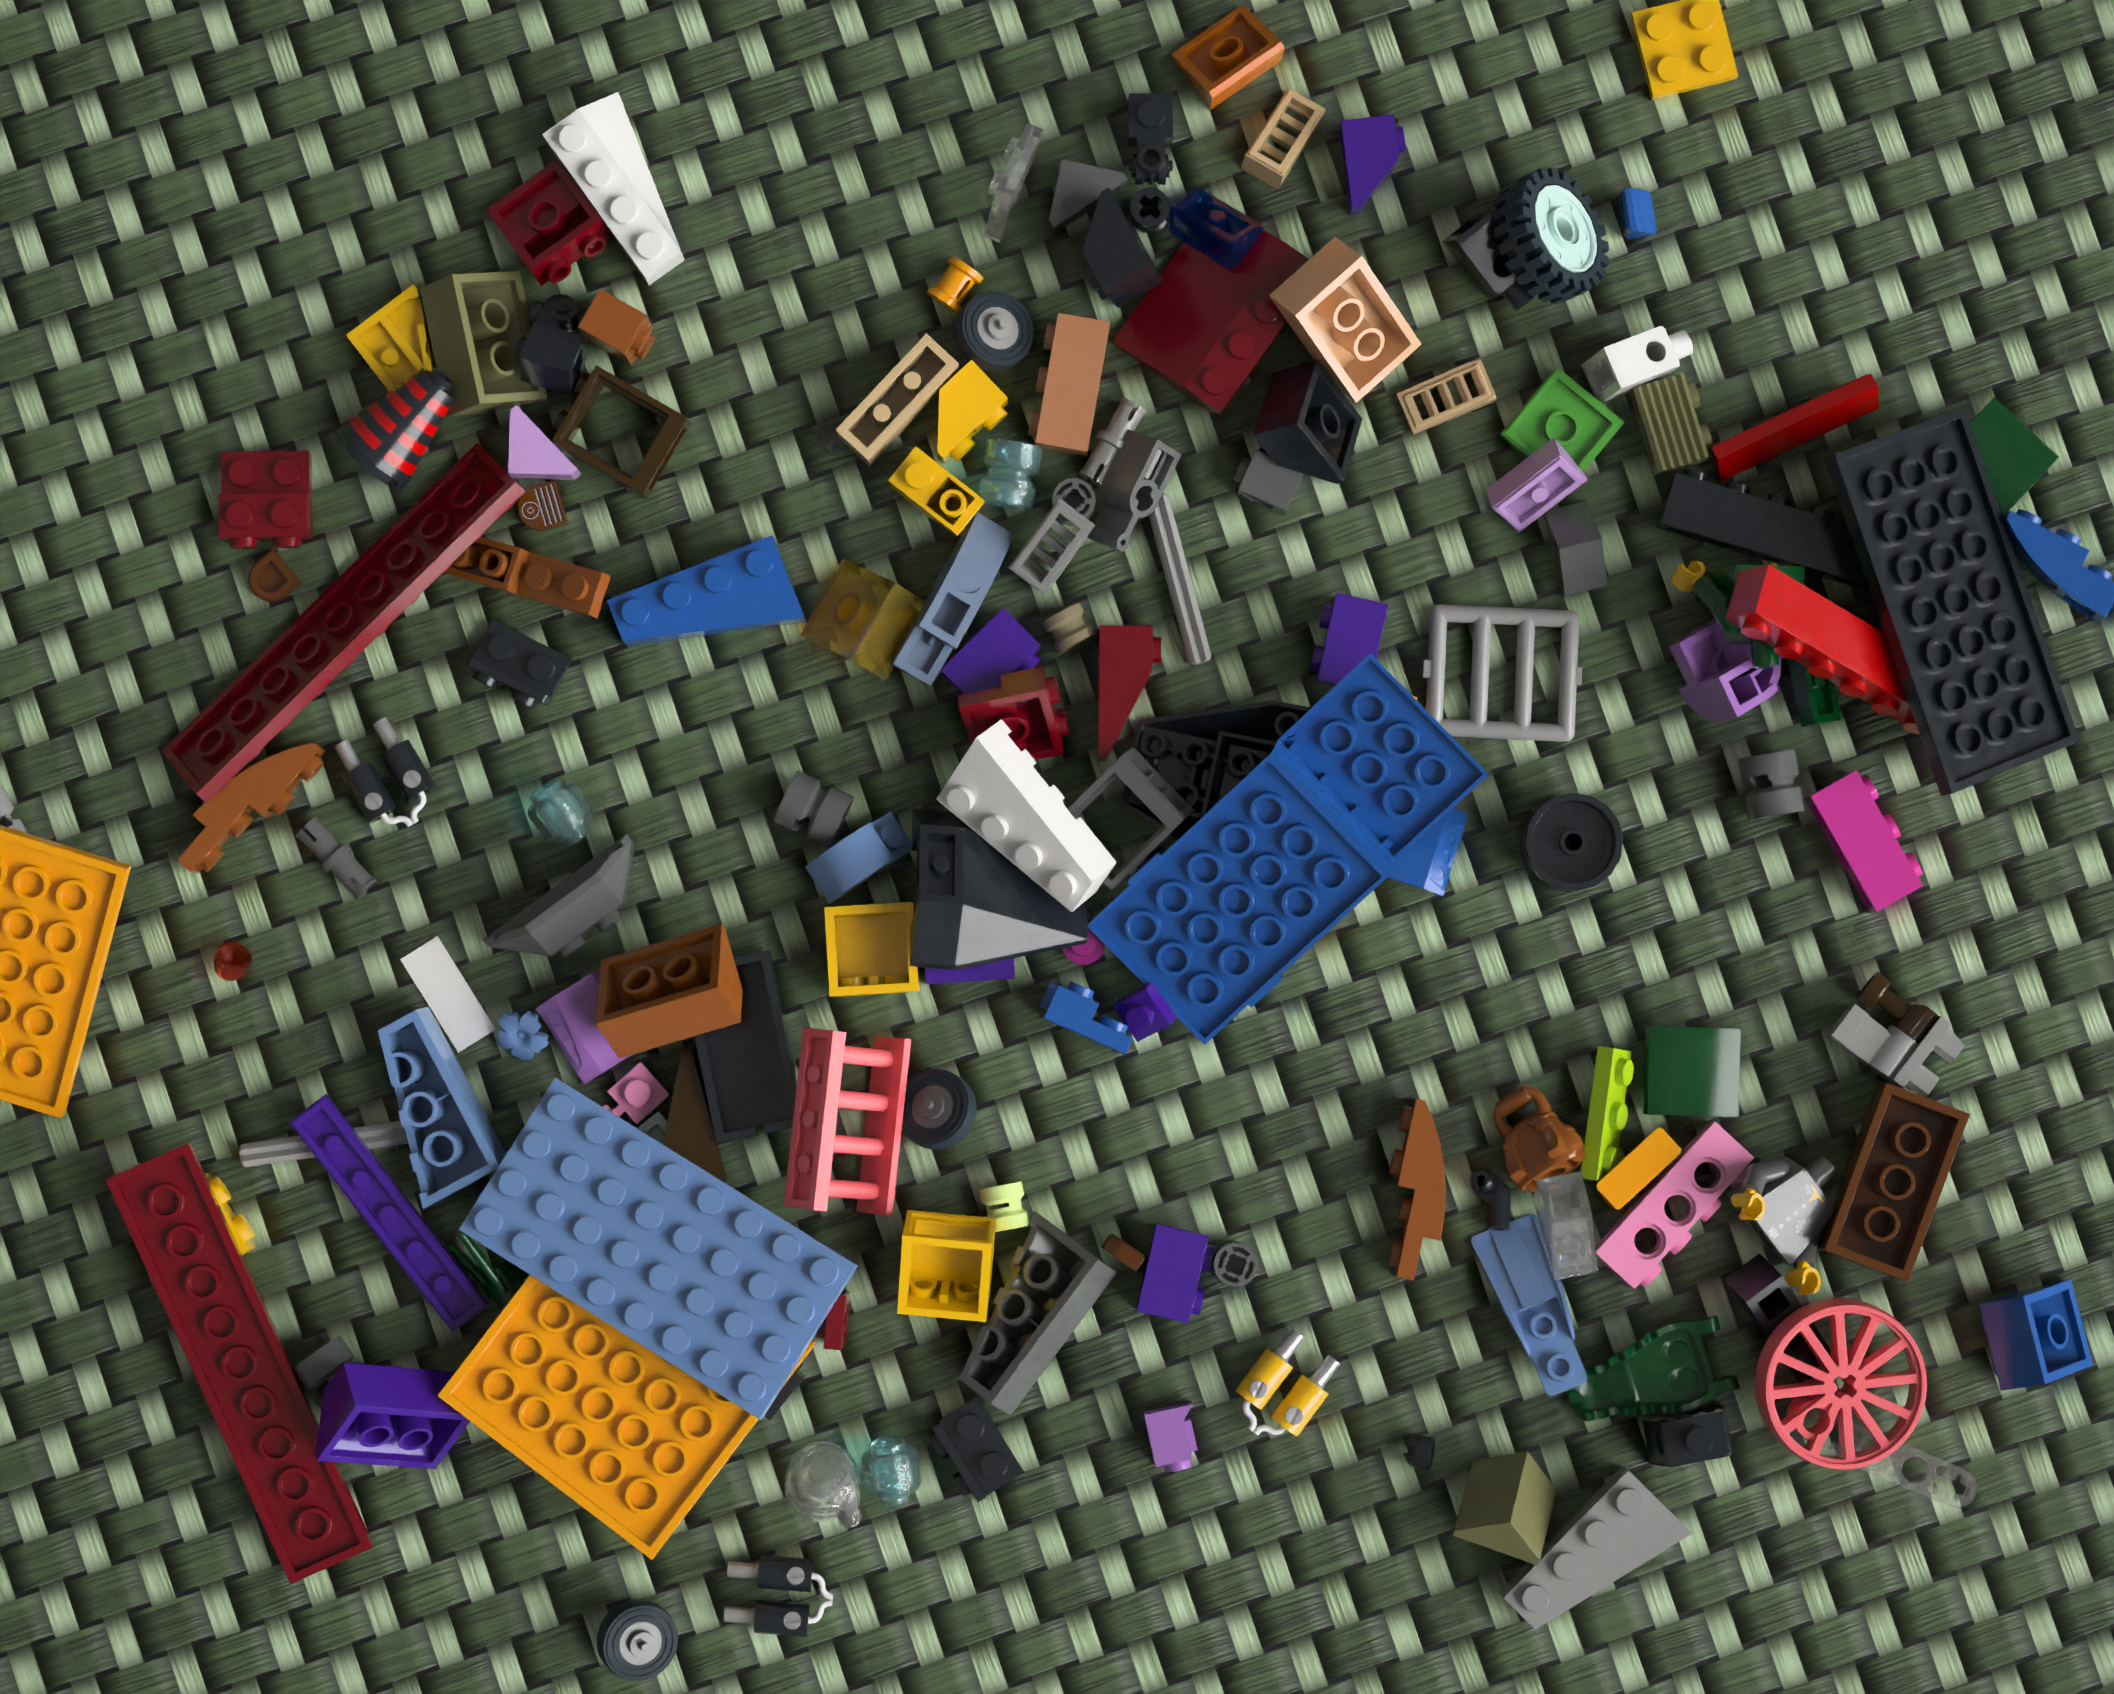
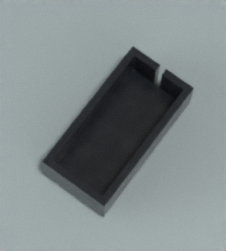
M769 950L734 957L743 990L741 1022L694 1036L717 1144L759 1135L757 1126L763 1125L765 1133L789 1129L793 1125L797 1075L773 959Z

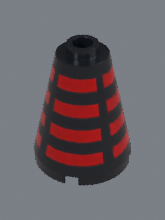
M436 367L431 371L421 368L342 423L335 430L334 434L339 442L345 436L351 444L345 450L368 472L386 485L394 479L396 481L394 490L402 491L410 481L455 399V395L450 390L454 383Z

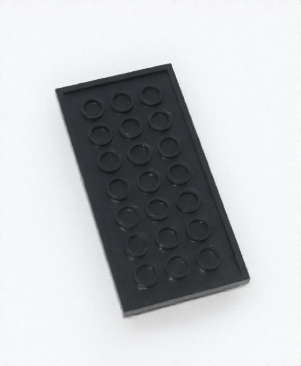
M1965 408L1824 457L1940 795L1953 794L2079 742L2076 728Z

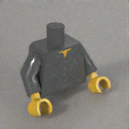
M1822 1155L1817 1157L1805 1169L1786 1156L1749 1165L1743 1182L1726 1193L1732 1205L1740 1213L1738 1215L1739 1219L1747 1222L1768 1252L1789 1266L1793 1265L1795 1269L1786 1273L1785 1280L1791 1287L1799 1286L1798 1294L1800 1295L1814 1294L1820 1289L1821 1278L1818 1271L1814 1269L1817 1247L1826 1223L1834 1212V1207L1821 1190L1838 1175V1172Z

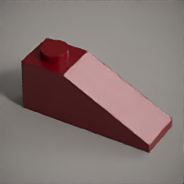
M1099 626L1098 761H1107L1152 673V663H1161V637H1153V626Z

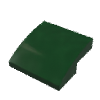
M1993 397L1970 421V425L2003 518L2059 458V455L1996 397Z
M1646 1026L1643 1114L1739 1117L1741 1029Z

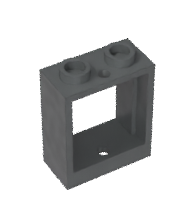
M1134 747L1124 753L1068 808L1073 817L1077 818L1119 777L1164 824L1123 865L1110 853L1116 864L1101 884H1106L1110 890H1113L1194 812V809Z

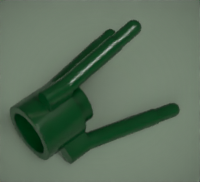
M459 1231V1238L482 1271L455 1243H449L448 1249L482 1286L489 1299L493 1298L499 1308L507 1305L523 1285V1279L530 1274L515 1265L510 1267L507 1261L493 1268L475 1242L468 1235Z

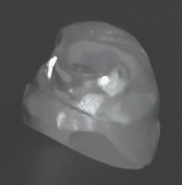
M826 1441L813 1442L801 1448L791 1459L785 1477V1493L794 1511L802 1518L813 1522H829L838 1519L839 1523L846 1528L857 1526L862 1519L861 1510L858 1508L860 1504V1475L852 1455L840 1445Z

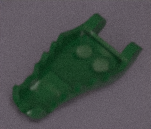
M1717 1315L1702 1319L1676 1321L1658 1327L1630 1346L1616 1352L1602 1363L1584 1368L1588 1378L1587 1382L1568 1390L1569 1401L1576 1415L1582 1420L1590 1422L1617 1414L1681 1413L1700 1407L1725 1393L1740 1389L1735 1374L1716 1379L1703 1339L1704 1334H1711L1721 1329Z

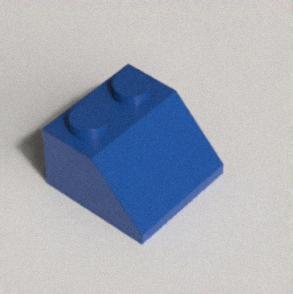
M2071 1279L2002 1295L1979 1304L1982 1314V1327L1987 1334L1993 1358L1992 1366L1994 1373L1998 1377L2001 1391L2047 1384L2093 1365Z

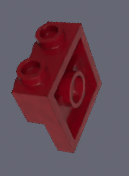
M558 159L486 210L541 286L548 281L550 283H558L564 280L571 272L570 265L584 255L586 257H594L600 254L607 245L606 239L613 235L604 220Z
M310 451L221 452V494H218L219 538L224 542H230L231 549L257 548V541H274L275 548H300L301 540H313L312 453Z
M1044 666L1000 675L1001 687L958 695L959 710L970 746L976 737L1002 719L1012 731L1008 734L1011 740L1021 752L1026 749L1034 760L1064 754L1062 736L1070 735L1065 709H1055L1054 703L1061 702L1058 683L1055 676L1046 677Z

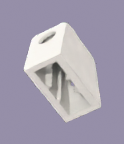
M1659 326L1604 347L1581 366L1595 398L1603 404L1629 393L1637 386L1652 383L1666 377L1680 366L1679 359L1693 353V345L1685 330L1668 335L1666 329L1663 326Z

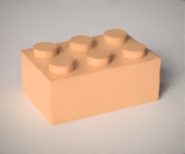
M1336 237L1329 241L1269 295L1312 358L1320 363L1337 387L1356 403L1422 345L1364 258Z

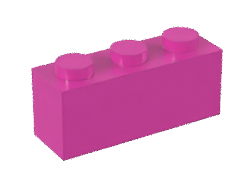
M1856 770L1807 796L1804 800L1870 914L1882 910L1922 887L1923 885L1918 877L1923 875V872L1911 852L1905 854L1896 840L1901 834L1893 818L1888 813L1882 815L1874 800L1879 798L1872 781L1867 775L1860 777Z

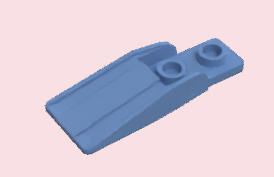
M1529 1214L1511 1221L1508 1231L1487 1230L1473 1236L1471 1244L1497 1302L1527 1357L1532 1358L1546 1395L1550 1397L1585 1384L1588 1378L1573 1342L1575 1340V1333L1566 1296L1537 1216Z

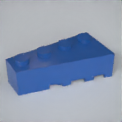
M772 535L607 600L622 641L627 646L807 622Z

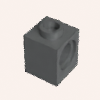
M1256 450L1252 460L1243 457L1233 481L1241 484L1237 492L1238 496L1285 516L1303 473L1278 466L1268 454Z

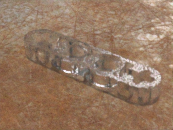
M1817 1419V1420L1815 1421V1423L1813 1424V1426L1817 1424V1422L1819 1421V1419ZM1852 1422L1853 1436L1854 1430L1860 1431V1435L1854 1441L1855 1452L1861 1451L1867 1441L1873 1439L1865 1427ZM1825 1440L1821 1452L1826 1455H1838L1840 1443L1832 1442L1830 1447H1826ZM1904 1443L1880 1463L1860 1468L1950 1507H1964L1971 1503L1976 1496V1480L1970 1472ZM1911 1457H1919L1926 1466L1925 1475L1918 1482L1907 1481L1902 1473L1903 1464ZM1936 1465L1942 1466V1469L1937 1474L1949 1480H1955L1957 1475L1962 1476L1960 1483L1966 1486L1963 1495L1956 1493L1953 1499L1948 1498L1950 1490L1936 1483L1933 1484L1932 1492L1927 1490V1487L1935 1478Z

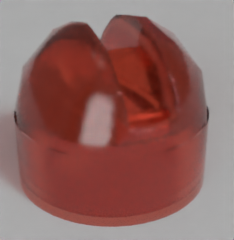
M225 942L219 946L214 957V970L220 978L226 981H236L242 978L248 971L252 961L251 953L245 946L239 943Z

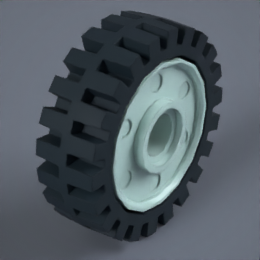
M1546 167L1526 174L1501 189L1498 193L1500 197L1496 198L1494 203L1498 210L1493 212V221L1499 224V226L1494 228L1495 238L1502 239L1503 242L1498 245L1500 254H1507L1509 260L1505 263L1509 271L1516 269L1518 272L1515 280L1520 285L1527 283L1526 291L1532 296L1538 294L1539 300L1557 304L1579 296L1600 283V280L1606 274L1604 268L1609 263V258L1604 255V253L1609 251V245L1607 241L1601 239L1602 236L1606 235L1604 225L1597 224L1596 219L1601 217L1597 208L1591 210L1589 207L1592 199L1587 193L1580 194L1582 186L1576 180L1570 183V176L1565 172L1558 174V169H1546Z

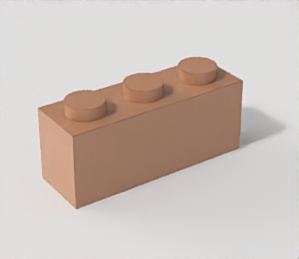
M1058 313L1056 324H1047L1043 349L1051 350L1049 367L1040 366L1036 385V392L1044 394L1041 411L1032 409L1028 436L1036 437L1035 448L1087 457L1110 329L1109 321Z

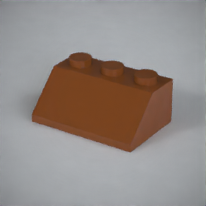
M721 923L601 960L595 1025L618 1058L644 1052L741 1022L743 990L727 932L723 924Z

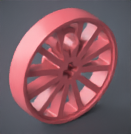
M1851 1298L1819 1300L1801 1307L1786 1317L1766 1341L1758 1360L1755 1375V1393L1758 1409L1772 1436L1785 1449L1802 1460L1831 1469L1865 1467L1886 1458L1896 1451L1915 1429L1924 1408L1927 1392V1376L1924 1361L1917 1344L1908 1331L1884 1310L1870 1303ZM1846 1313L1864 1315V1320L1855 1340L1847 1351L1844 1315ZM1826 1316H1830L1832 1338L1830 1356L1809 1327L1812 1322ZM1879 1323H1884L1893 1332L1892 1339L1868 1357L1863 1358ZM1797 1333H1800L1814 1353L1819 1364L1818 1367L1783 1353L1788 1343ZM1904 1350L1909 1366L1907 1370L1870 1374ZM1779 1362L1813 1377L1803 1383L1773 1386L1774 1375ZM1837 1376H1840L1844 1382L1840 1390L1833 1383ZM1909 1384L1905 1406L1898 1405L1866 1390L1867 1388ZM1796 1397L1789 1404L1786 1417L1780 1420L1775 1407V1399ZM1861 1399L1900 1416L1886 1435L1880 1430L1862 1404ZM1819 1408L1820 1418L1817 1424L1810 1428H1804L1803 1423L1807 1412L1811 1409ZM1852 1411L1874 1441L1873 1445L1858 1452H1855ZM1837 1417L1840 1452L1838 1455L1819 1454L1828 1434L1834 1427L1835 1418ZM1795 1430L1807 1438L1808 1442L1804 1446L1799 1445L1790 1436V1432Z

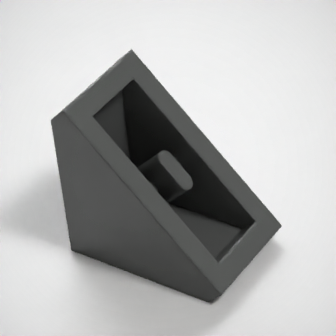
M1062 159L1049 217V228L1052 233L1056 234L1096 208L1101 191L1110 188L1114 195L1127 188L1128 179L1121 171Z
M1587 501L1550 509L1543 515L1564 597L1607 587L1602 537Z

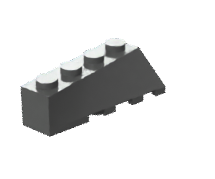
M1036 1211L1033 1212L1028 1226L1031 1229L1023 1247L1018 1246L1012 1259L1014 1267L1004 1288H999L993 1303L996 1304L989 1323L988 1325H983L959 1378L990 1404L1009 1415L1014 1412L1117 1273Z

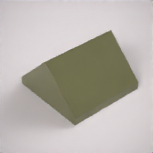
M1528 1451L1473 1460L1468 1473L1453 1536L1538 1565L1557 1489Z

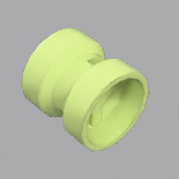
M1022 1181L978 1190L980 1202L986 1206L987 1217L996 1218L995 1232L1028 1226V1212L1022 1208L1021 1199L1024 1196ZM1009 1203V1206L999 1208L998 1204Z

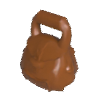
M1523 1085L1495 1103L1493 1119L1497 1131L1505 1142L1503 1144V1151H1505L1506 1169L1508 1170L1509 1180L1518 1189L1533 1192L1544 1187L1546 1188L1580 1167L1585 1158L1581 1136L1575 1131V1128L1564 1124L1558 1119L1556 1113L1552 1112L1546 1097L1537 1088ZM1534 1100L1536 1113L1523 1118L1513 1127L1505 1121V1117Z

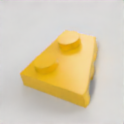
M414 284L346 334L388 391L419 369L425 368L431 371L434 368L421 295Z

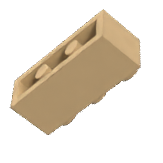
M926 333L835 430L837 437L870 467L936 397L939 389L960 371L959 363Z

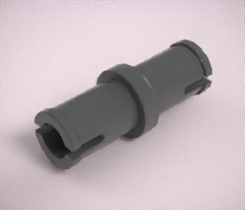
M317 816L311 819L304 826L305 828L295 835L323 863L320 867L326 873L331 871L354 895L353 897L356 900L377 882L350 854L352 848L347 843L342 845L319 821Z

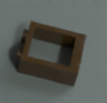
M596 365L591 374L585 371L578 380L573 390V395L577 396V399L570 411L568 412L563 409L553 423L550 432L555 434L552 443L560 450L648 499L691 423L684 415ZM604 386L665 421L634 476L627 474L572 442Z

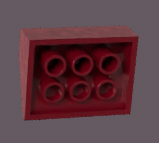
M1214 200L1161 273L1160 277L1164 283L1148 291L1114 338L1112 344L1219 420L1288 324L1269 295L1309 259L1289 244Z

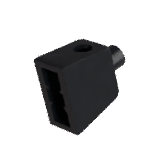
M1491 212L1475 214L1444 239L1442 243L1485 295L1498 296L1502 294L1512 308L1517 311L1536 295L1532 296L1526 291L1527 283L1520 285L1515 280L1518 273L1516 269L1509 271L1505 263L1509 260L1507 254H1500L1498 245L1503 242L1502 239L1495 238L1494 228L1499 226V224L1493 221ZM1496 258L1502 264V270L1498 276L1493 271V263Z

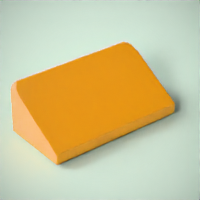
M1659 1127L1597 1183L1596 1189L1610 1208L1620 1210L1680 1155L1682 1149L1664 1129Z

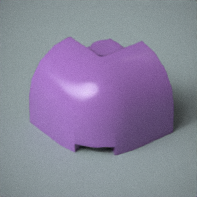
M1715 619L1690 631L1691 634L1669 646L1687 683L1678 688L1686 703L1698 715L1710 721H1725L1739 717L1768 700L1779 690L1776 685L1780 677L1781 659L1784 657L1778 655L1779 666L1754 669L1752 666L1750 644H1728L1723 639L1722 630Z

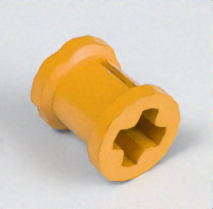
M951 256L947 261L950 266L935 287L930 286L927 294L950 311L958 314L962 308L960 304L975 283L980 284L983 277L960 259Z

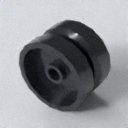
M1569 793L1553 797L1532 811L1522 827L1519 847L1524 866L1537 882L1550 890L1572 893L1595 887L1612 874L1621 859L1623 836L1618 819L1607 805L1593 796ZM1570 834L1577 835L1574 842L1580 843L1578 850L1571 851L1566 848L1565 838Z

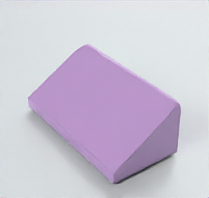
M1553 438L1487 489L1492 508L1520 533L1586 482L1587 477L1562 445Z

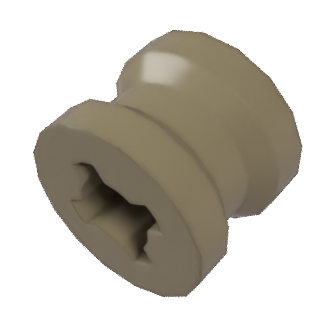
M1080 603L1056 613L1041 623L1045 632L1053 635L1055 639L1054 648L1058 655L1075 648L1096 635L1093 627L1085 623L1082 617L1084 610Z

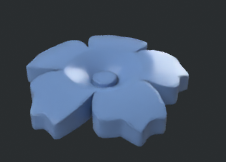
M506 1011L499 1019L502 1028L498 1031L497 1041L503 1049L512 1048L511 1053L513 1056L521 1060H531L534 1057V1053H539L541 1049L549 1044V1036L538 1032L541 1024L538 1022L537 1014L527 1011L520 1018L517 1012L510 1013Z

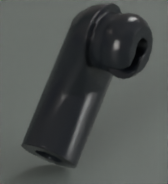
M1480 1168L1475 1170L1471 1175L1470 1184L1474 1193L1489 1207L1487 1228L1494 1231H1508L1510 1229L1511 1189L1491 1169Z

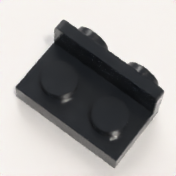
M492 619L473 658L469 657L466 665L475 670L472 676L473 679L493 689H496L500 682L514 689L511 696L513 699L535 709L538 702L550 706L573 659Z
M978 1395L932 1423L935 1434L930 1436L929 1439L942 1460L950 1456L959 1472L952 1476L966 1498L973 1494L979 1503L987 1495L1024 1473L1023 1468Z

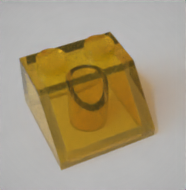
M842 559L800 635L857 668L886 681L895 667L890 664L926 602L897 583Z

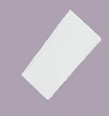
M438 936L400 959L458 1053L495 1030L492 1022Z

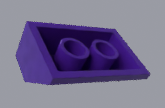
M343 1363L324 1389L315 1449L317 1461L436 1469L470 1422L438 1397V1394L455 1372L438 1369L425 1370L402 1368L400 1366L390 1367L361 1363Z

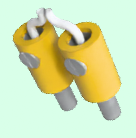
M1293 1328L1276 1351L1272 1352L1268 1348L1265 1349L1235 1390L1245 1398L1243 1411L1250 1419L1248 1428L1257 1435L1263 1431L1272 1435H1278L1288 1430L1298 1437L1329 1395L1324 1391L1323 1387L1340 1365L1339 1362L1327 1355L1311 1378H1307L1303 1374L1271 1416L1281 1426L1278 1428H1273L1269 1425L1256 1427L1257 1420L1250 1411V1404L1252 1403L1260 1410L1265 1407L1293 1369L1288 1364V1359L1305 1338Z

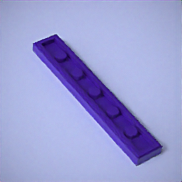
M327 1094L323 1095L289 1121L452 1333L489 1305L485 1297Z

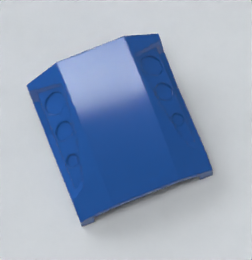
M1452 808L1396 859L1392 873L1388 878L1434 893V895L1443 897L1468 813Z

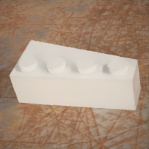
M1001 719L976 737L936 800L1069 911L1073 912L1097 892L1116 864V861L1082 818L1073 817L1063 803L1065 797L1055 785L1048 786L1033 767L1037 762L1026 749L1022 752L1008 736L1012 731Z

